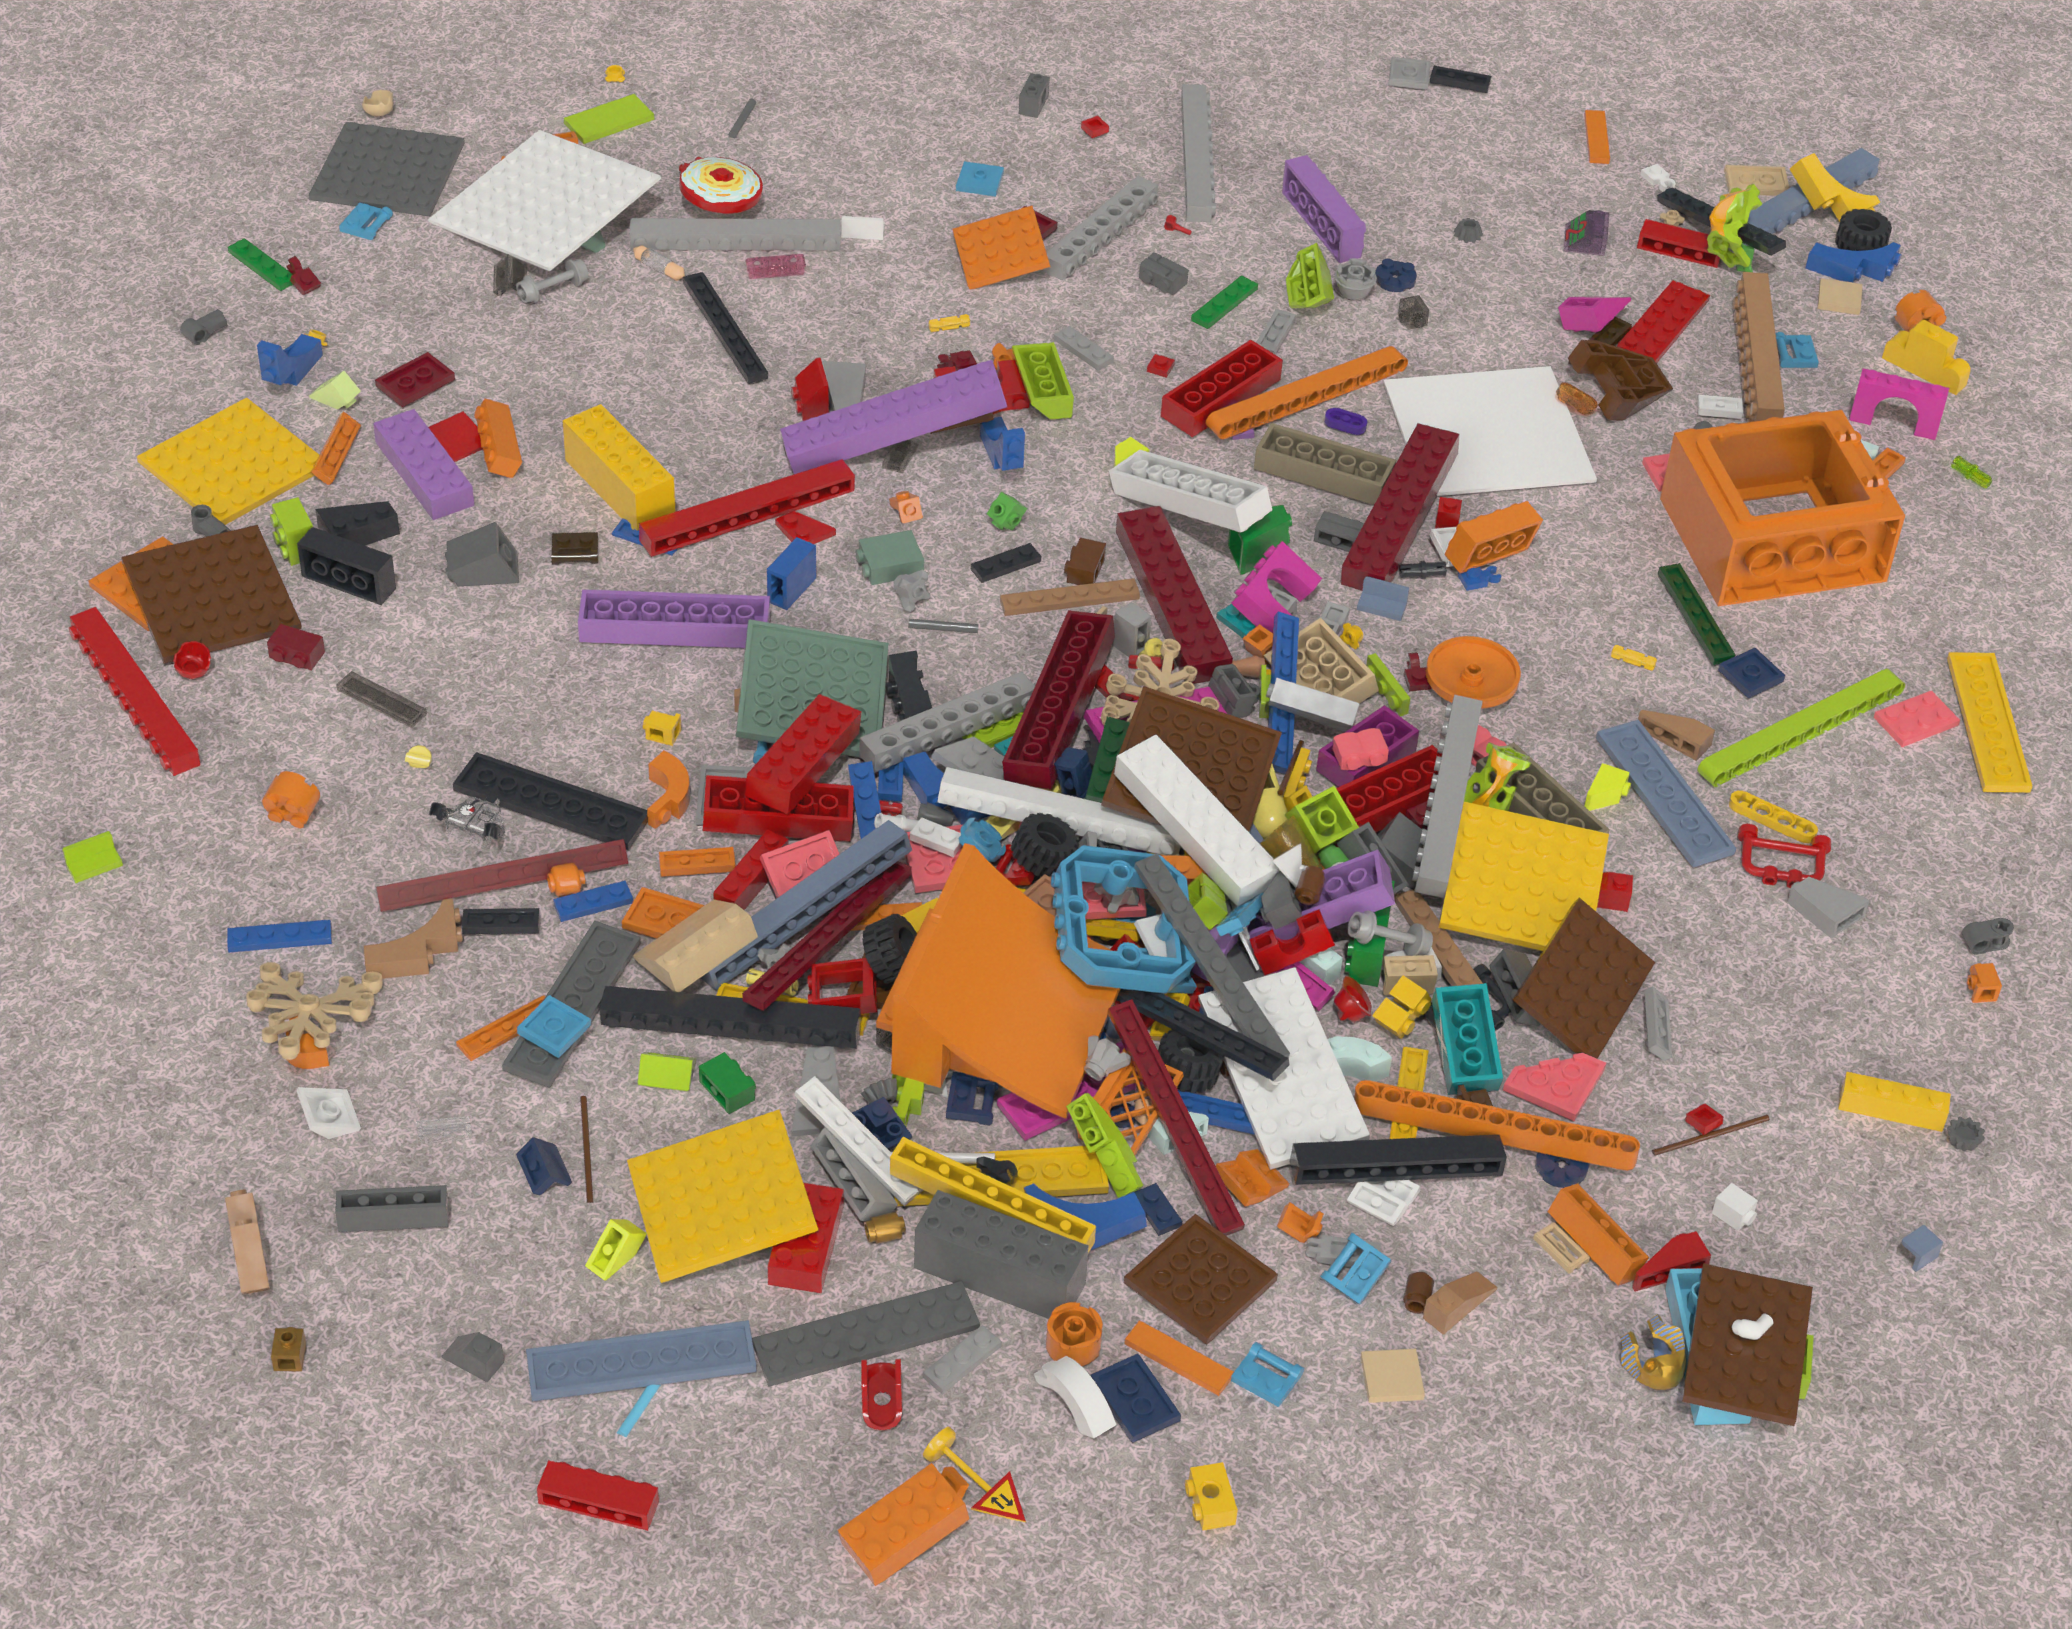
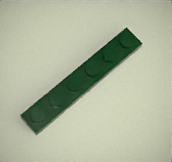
M1681 564L1659 567V577L1712 665L1720 664L1735 657L1736 654Z

